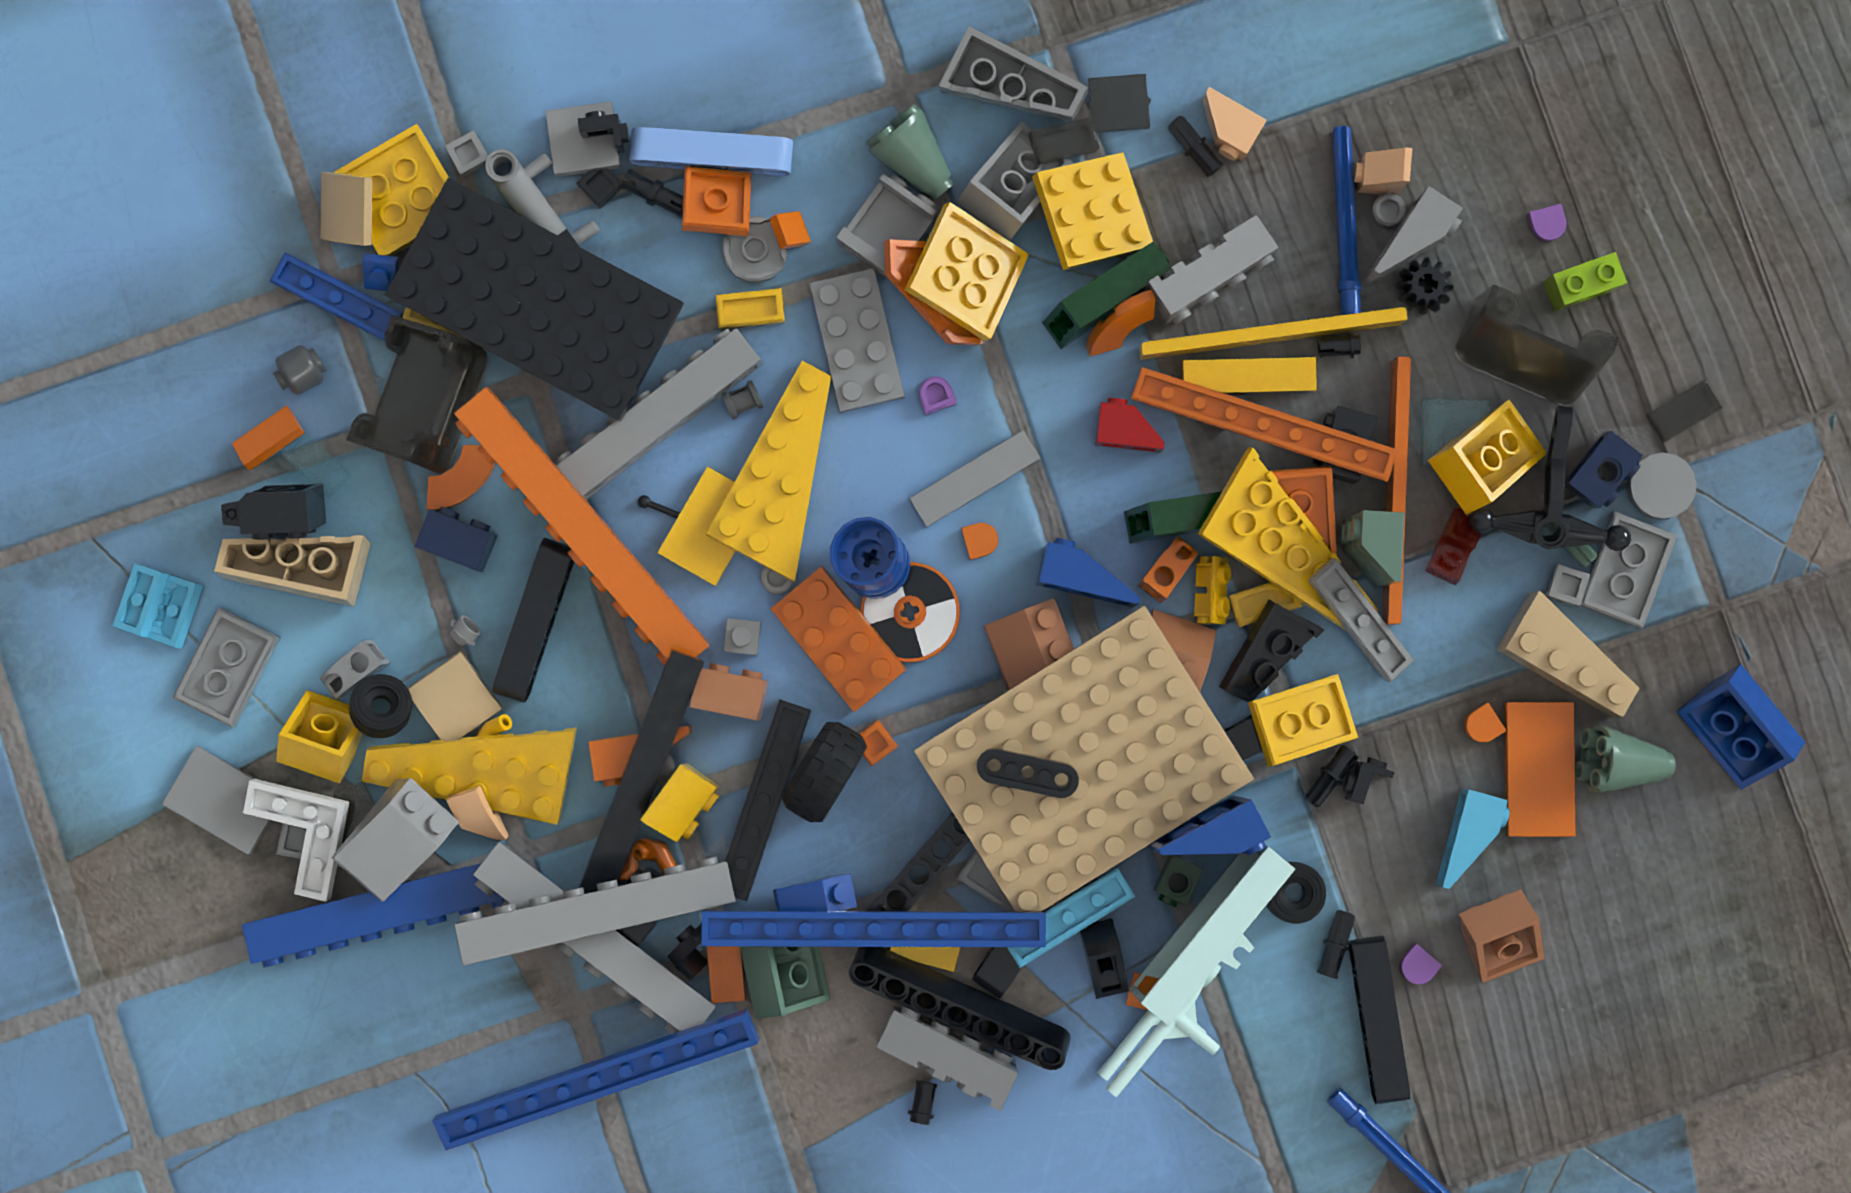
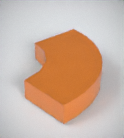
M1152 290L1134 295L1114 307L1115 311L1106 318L1104 323L1100 320L1096 324L1086 344L1090 357L1121 348L1124 339L1132 330L1154 319L1156 298Z
M463 445L460 458L451 469L441 475L428 477L427 510L438 511L441 507L449 509L467 501L488 481L496 461L489 464L478 451V448L481 447L479 445Z

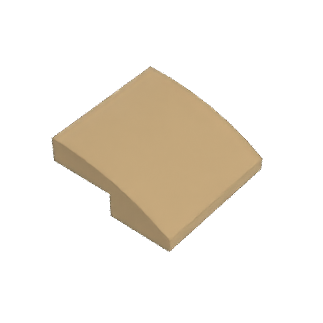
M321 172L320 239L352 245H371L372 177Z
M459 651L408 687L412 701L434 732L444 741L459 740L502 709L499 701L481 680V675L462 651Z

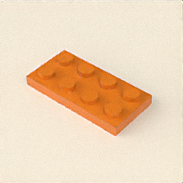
M824 566L818 568L770 608L853 712H856L907 670Z

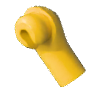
M502 714L485 722L476 736L503 733L511 729L512 720L508 715Z

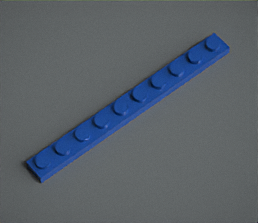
M702 911L701 946L1046 947V913Z
M744 1009L435 1115L432 1122L445 1150H449L757 1045L760 1038L748 1010Z

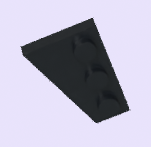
M1268 600L1219 687L1246 702L1253 701L1279 676V670L1291 658L1295 660L1303 652L1302 647L1313 636L1317 638L1324 629L1281 605Z

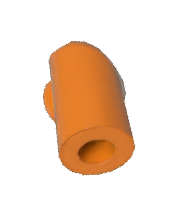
M643 838L639 839L632 846L631 852L635 859L657 862L663 875H665L664 868L677 866L668 846L662 841Z

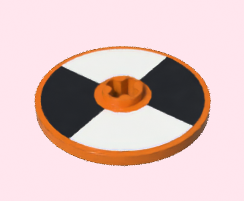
M910 562L911 569L902 587L896 593L886 598L869 599L863 597L860 612L900 661L919 662L934 657L952 641L960 621V603L953 585L941 572L922 563ZM908 603L914 608H919V612L914 614L915 620L910 621L908 617H902V612L906 611Z

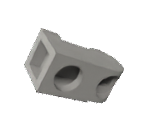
M364 640L335 662L320 677V680L333 697L339 700L351 693L360 681L381 671L391 663L373 640Z

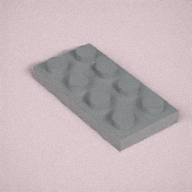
M874 268L809 283L840 413L905 398Z

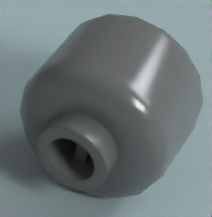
M299 345L281 354L275 360L278 370L273 372V375L282 390L289 387L292 393L300 395L323 381L322 373L326 369L313 348L308 350L305 346Z

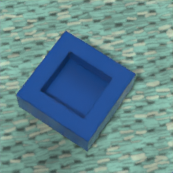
M365 254L362 260L364 288L387 291L399 269V258Z

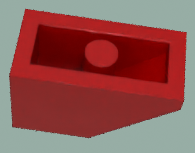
M1108 398L1107 403L1101 402L1098 411L1095 446L1161 453L1164 450L1165 442L1135 406L1127 405L1126 399Z

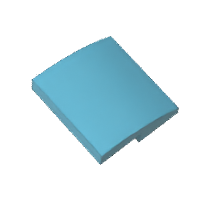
M134 563L113 627L182 649L203 585Z

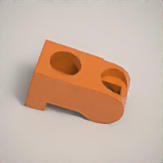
M1176 536L1137 586L1159 603H1162L1167 599L1191 565L1198 551L1179 536Z

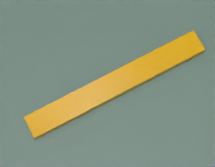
M1399 307L1142 342L1138 351L1140 360L1398 326L1402 325L1408 318L1406 308Z

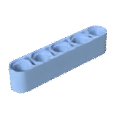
M635 127L631 131L629 163L636 166L684 170L685 166L744 171L751 172L753 175L788 176L791 174L793 141L789 138L777 136Z

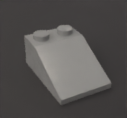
M1021 121L971 179L957 203L987 227L1011 241L1041 204L1032 176L1037 172L1070 165L1073 162Z
M1428 186L1415 200L1362 283L1368 286L1427 252L1438 242L1444 244L1462 222L1457 217L1463 208Z
M398 779L390 785L332 856V859L378 900L384 902L440 847L459 821L413 779Z

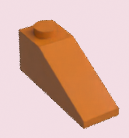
M692 726L679 727L671 747L693 733ZM638 734L588 741L594 782L603 780L604 787L619 784Z

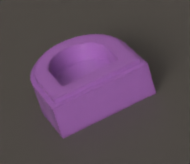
M1562 204L1531 211L1527 214L1531 231L1540 241L1552 242L1565 232L1567 223Z
M936 376L930 377L921 384L919 399L925 416L957 405L952 388L945 379Z
M1416 943L1412 944L1400 961L1401 974L1406 980L1414 984L1427 983L1442 967V964Z

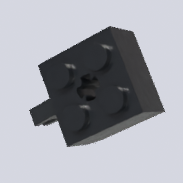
M323 484L265 485L256 491L246 493L239 501L222 504L223 525L239 526L241 534H252V539L255 540L271 539L273 535L286 533V538L289 539L307 537L308 533H315L317 527L326 523Z

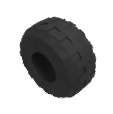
M826 722L781 797L786 808L810 823L823 822L867 748L863 737L839 722Z

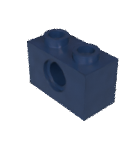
M1613 431L1603 432L1565 479V487L1593 509L1601 508L1603 505L1608 507L1618 496L1619 491L1616 488L1624 479L1629 481L1637 473L1641 466L1637 462L1643 455ZM1603 462L1607 463L1612 469V475L1607 481H1603L1598 476V467Z

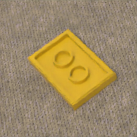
M707 466L657 553L716 586L736 551L710 538L706 533L731 490L734 481Z
M1338 674L1248 702L1268 767L1358 738Z

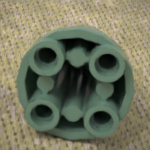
M913 104L907 110H903L894 117L887 127L882 131H878L865 143L869 147V152L921 193L924 195L929 194L935 200L954 183L949 178L951 173L924 112Z
M1594 726L1591 729L1584 728L1580 733L1579 742L1581 748L1579 761L1575 764V779L1582 781L1590 792L1604 793L1661 782L1664 779L1671 778L1674 774L1675 758L1672 753L1667 752L1664 748L1607 726Z

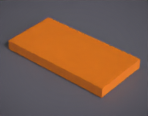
M1504 702L1505 729L1507 730L1505 731V800H1508L1506 807L1510 810L1506 824V836L1576 837L1574 702Z

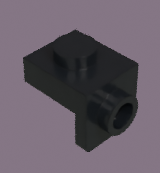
M592 111L586 113L585 118H577L582 138L614 135L617 152L625 153L624 143H629L627 123H621L618 113L605 115L604 111Z
M1368 757L1367 762L1357 761L1353 773L1349 772L1344 781L1343 791L1347 792L1345 799L1364 804L1373 773L1386 778H1393L1394 772L1386 769V762Z
M702 923L696 929L690 924L676 938L680 944L667 956L675 967L689 980L693 979L708 963L696 949L702 941Z

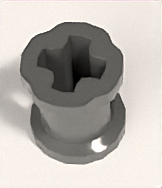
M752 380L747 382V386L731 393L726 391L721 393L733 420L738 418V414L754 407L758 409L764 407Z

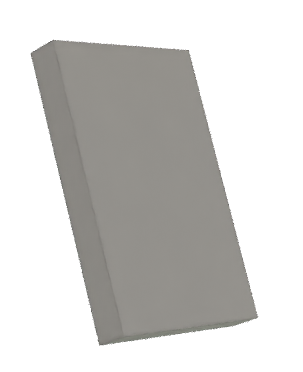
M1612 512L1605 530L1614 525L1624 526L1631 533V542L1623 551L1610 550L1605 543H1600L1597 557L1589 572L1590 577L1581 607L1643 629L1678 535L1621 513Z
M218 608L172 698L231 727H236L281 637L222 608Z
M201 746L195 747L162 805L248 855L252 854L271 822L269 819L243 813L249 780L255 778Z

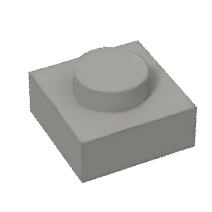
M474 130L445 145L462 177L485 166L488 154Z
M1556 564L1545 596L1576 607L1581 606L1590 574Z
M727 618L724 652L758 655L761 622Z

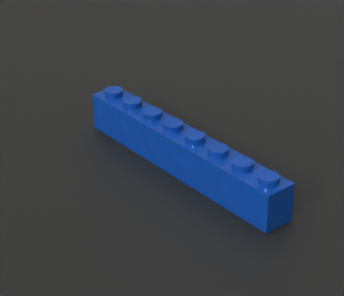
M481 863L402 883L384 902L378 900L371 892H366L242 924V929L251 964L262 962L263 968L283 963L282 956L295 953L296 959L315 955V948L328 945V949L331 951L349 946L348 939L361 937L362 942L381 938V931L393 928L394 934L415 929L413 924L415 922L426 920L427 926L447 921L446 914L458 911L459 915L480 911L479 906L492 903L494 909L495 907L502 906L505 899L495 891L490 897L474 885L478 878L472 874L480 866Z

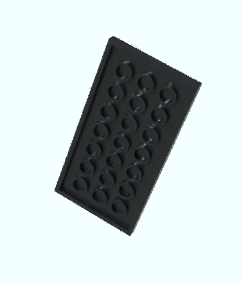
M447 178L385 294L388 298L620 422L684 305L677 298L450 178Z

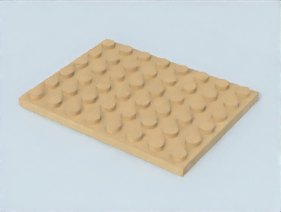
M1145 605L914 749L915 754L1015 912H1042L1254 780V777ZM999 748L1065 762L1073 766L1077 771L1079 784L1076 791L1066 798H1057L996 785L984 781L979 776L977 761L985 750ZM991 759L987 764L991 771H997L1001 767V763L997 759ZM1025 766L1022 768L1021 774L1025 778H1031L1034 775V769L1030 766ZM1059 773L1055 777V782L1058 785H1065L1068 781L1067 775Z

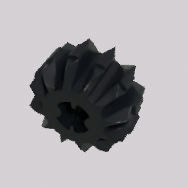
M1425 257L1421 265L1418 261L1413 260L1409 263L1410 270L1403 268L1400 271L1399 275L1404 280L1398 281L1396 288L1405 290V292L1398 299L1400 302L1406 299L1411 301L1407 305L1408 311H1412L1418 305L1420 315H1425L1429 308L1436 313L1441 309L1440 303L1447 304L1450 301V297L1445 292H1451L1454 289V285L1445 282V280L1452 274L1450 271H1446L1443 274L1439 271L1443 266L1442 262L1438 261L1431 267L1430 258ZM1422 280H1425L1426 286L1431 287L1427 293L1424 292V287L1419 286Z

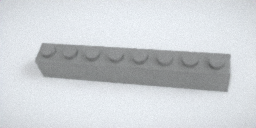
M737 328L731 332L726 329L713 339L715 345L705 352L701 349L691 355L686 360L688 365L681 371L673 370L666 374L660 380L662 385L651 393L647 390L640 394L633 401L635 406L625 413L621 422L611 417L607 421L609 426L599 434L597 431L591 432L580 442L582 447L573 454L567 451L554 461V464L586 500L722 396L721 393L728 392L763 365L759 356Z
M500 842L494 846L472 874L478 878L474 884L490 897L495 891L505 899L502 906L515 903L516 909L530 906L529 899L549 895L550 902L564 899V891ZM616 930L556 945L557 948L571 958L577 953L587 962L583 967L598 979L604 974L614 981L610 988L623 998L627 999L630 994L640 1001L637 1008L651 1019L659 1015L667 1021L664 1029L671 1034L703 1024L716 1007Z
M717 857L697 861L698 868L685 870L684 864L664 868L665 875L655 878L651 877V872L630 876L631 883L618 886L617 880L597 884L598 891L585 894L583 887L563 892L564 899L551 902L549 895L529 899L530 906L516 909L515 903L495 907V914L481 917L480 911L460 915L461 922L455 923L454 928L462 965L736 902L727 861L718 863Z

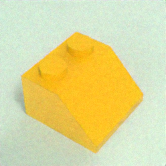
M306 690L278 734L276 762L340 784L354 760L363 735L354 726L350 718V705Z
M688 763L680 764L640 820L675 842H679L682 837L688 840L699 826V823L695 821L702 810L708 813L720 797L715 793L719 786Z

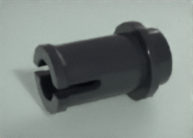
M1349 332L1348 335L1319 336L1318 338L1320 358L1344 355L1354 358V355L1361 353L1360 335H1353V332Z
M916 1080L912 1110H908V1114L911 1115V1122L929 1125L930 1119H934V1115L931 1113L938 1084Z

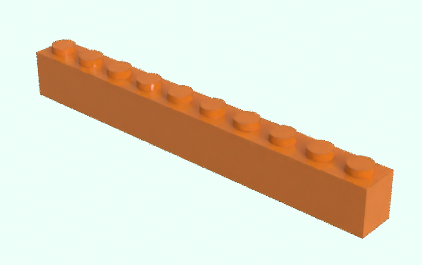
M485 387L454 413L459 419L455 422L456 426L468 439L472 435L482 445L478 448V451L489 464L496 461L504 472L500 476L513 491L518 487L527 497L523 500L526 507L535 516L541 513L549 524L545 528L557 542L563 539L571 548L567 552L571 559L580 568L586 565L594 574L590 577V580L601 593L607 590L614 597L615 601L612 605L624 619L630 616L638 625L634 628L638 636L646 644L652 641L660 650L656 656L664 666L671 649L697 657L709 647V642L489 387Z

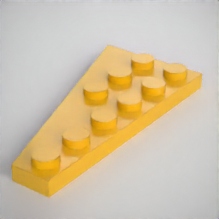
M803 360L706 533L710 538L794 583L831 381L830 375Z
M1248 447L1199 530L1198 535L1345 630L1307 581L1331 558L1337 559L1339 563L1341 561L1335 553L1328 549L1322 541V536L1293 498H1289L1278 484L1279 480L1272 471H1268L1256 450L1253 447ZM1352 579V580L1354 581V583L1358 586V588L1361 590V592L1364 594V596H1365V597L1368 599V601L1371 603V605L1374 607V609H1375L1376 611H1378V609L1376 608V606L1373 604V602L1370 600V598L1366 595V593L1363 591V589L1359 586V584L1356 582V580H1355V579Z
M577 727L565 728L563 731L547 732V730H542L530 734L514 735L509 733L466 737L453 741H444L443 739L420 744L400 743L370 746L366 750L361 781L390 787L395 780L411 778L431 797L447 800L453 794L480 785L492 811L558 825L561 819Z

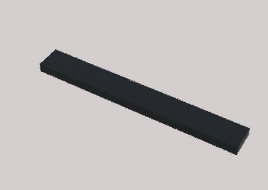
M671 649L578 888L583 887L584 894L598 891L597 884L612 880H617L618 883L642 821L640 819L647 810L701 673L704 660Z

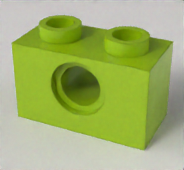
M1614 252L1552 274L1543 281L1552 308L1556 312L1615 291L1627 284V280L1618 256Z

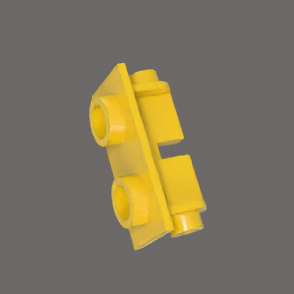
M1219 556L1200 557L1199 563H1196L1195 587H1207V593H1195L1194 617H1197V623L1199 624L1214 623L1226 625V617L1230 611V603L1227 598V584L1231 580V568L1228 564V558Z

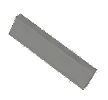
M1023 430L909 498L927 528L1039 461L1041 458Z
M1331 558L1307 580L1386 682L1393 681L1414 661L1337 559Z

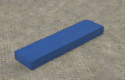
M286 252L270 279L271 283L387 343L392 339L403 317L402 312Z

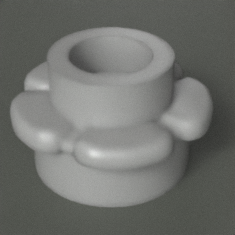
M462 615L457 621L453 619L450 622V626L453 628L450 631V635L455 642L461 646L466 644L470 646L475 645L476 639L481 635V630L471 618Z

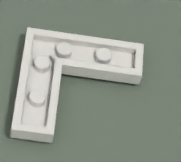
M258 779L249 780L243 810L244 814L306 829L294 894L324 902L331 899L338 865L332 859V856L341 847L350 802Z

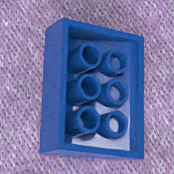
M1233 795L1148 845V848L1160 855L1247 853L1249 856L1265 848L1266 844L1264 841L1271 838V835L1252 799Z

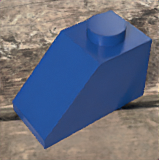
M850 873L826 876L773 889L777 911H842L857 907Z

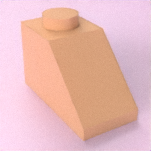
M1209 87L1202 102L1214 146L1220 148L1218 151L1224 157L1233 161L1239 159L1243 162L1267 120Z
M1412 148L1366 152L1360 159V162H1356L1354 165L1353 178L1354 182L1358 183L1357 193L1377 195L1394 193L1398 195L1410 182Z

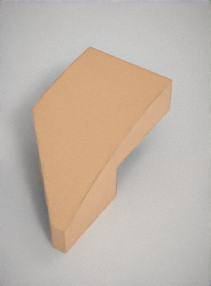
M480 785L453 794L446 800L454 817L459 821L458 824L461 829L500 841L506 840L509 837L499 813L491 811Z

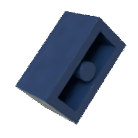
M444 507L440 508L439 513L429 509L414 547L483 573L497 539V535L489 532L491 526L474 519L471 520L470 525L458 520L459 513Z

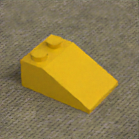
M1508 399L1446 444L1428 462L1467 515L1492 503L1544 457L1547 452L1510 399Z

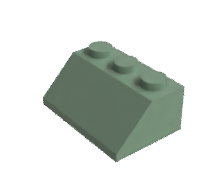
M1363 510L1346 518L1345 524H1340L1339 544H1344L1343 552L1374 587H1384L1401 582L1405 513Z
M777 908L765 911H777ZM740 946L755 1019L783 1016L831 1000L820 947Z

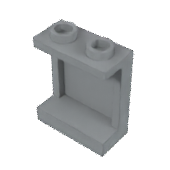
M882 173L878 185L847 228H842L836 240L839 246L888 279L885 275L884 241L889 239L920 241L936 220L937 211L933 209L935 204L926 196L918 194L916 197L906 190L908 185L899 177L891 175L889 178Z

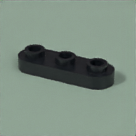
M999 748L985 750L977 761L979 776L984 781L996 785L1057 798H1066L1076 791L1079 784L1077 771L1073 766L1065 762ZM991 759H997L1001 763V767L997 771H991L988 768V762ZM1023 767H1032L1034 775L1031 778L1023 777L1021 774ZM1063 773L1067 775L1068 781L1065 785H1058L1055 782L1057 774Z

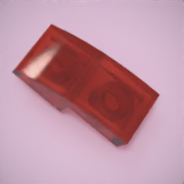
M1455 507L1450 515L1425 570L1453 585L1460 581L1469 556L1476 548L1481 533L1475 532L1470 528L1468 524L1469 514L1466 515L1458 507Z

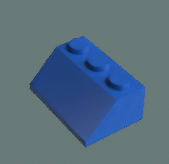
M1741 664L1716 678L1677 711L1741 790L1793 762L1806 743Z

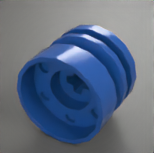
M872 517L855 518L845 523L834 535L830 546V562L835 573L858 595L869 599L886 598L896 593L906 582L911 569L910 555L905 544L886 523ZM871 560H879L877 566L875 564L869 565Z

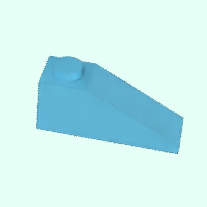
M1461 788L1436 881L1437 886L1450 889L1499 834L1500 828L1506 826L1510 813L1509 808L1506 807L1508 800Z

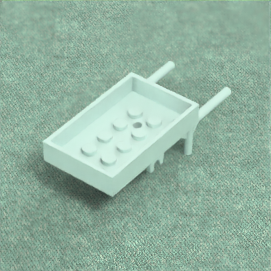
M1266 846L1249 856L1247 853L1238 854L1141 973L1142 975L1129 988L1138 1001L1148 1010L1097 1073L1108 1081L1153 1025L1157 1026L1106 1087L1115 1097L1121 1093L1164 1039L1189 1037L1211 1055H1214L1220 1048V1045L1209 1037L1206 1031L1197 1024L1195 1001L1202 988L1206 987L1220 971V961L1237 969L1241 964L1233 957V951L1237 947H1243L1249 953L1254 949L1243 933L1295 870L1293 866L1270 847ZM1146 975L1159 978L1147 994L1137 988Z

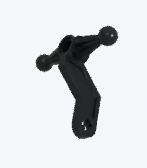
M1557 406L1545 464L1544 509L1541 511L1534 510L1494 515L1490 509L1481 507L1469 514L1468 524L1473 531L1485 533L1495 528L1528 543L1539 544L1546 549L1605 543L1610 550L1623 551L1629 546L1631 533L1624 526L1614 525L1604 530L1573 516L1562 514L1565 490V459L1573 419L1572 407ZM1553 522L1558 525L1557 531L1554 534L1547 536L1541 534V529L1545 524Z

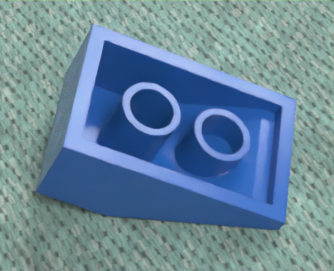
M1055 538L1053 543L1048 542L1046 544L1037 586L1132 608L1139 605L1140 597L1082 549L1074 548V541Z

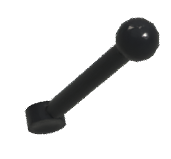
M646 495L638 498L637 502L641 508L650 507L675 518H678L680 514L678 511L652 502Z

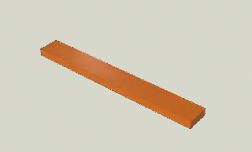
M1398 356L1391 361L1388 446L1398 449V453L1387 482L1386 512L1405 513L1410 357ZM1405 515L1401 582L1383 587L1382 619L1387 625L1392 626L1399 625L1402 620Z
M1141 367L1131 396V400L1386 483L1389 480L1398 453V449Z

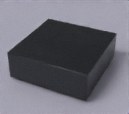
M609 169L589 171L576 184L601 209L621 190L622 183Z

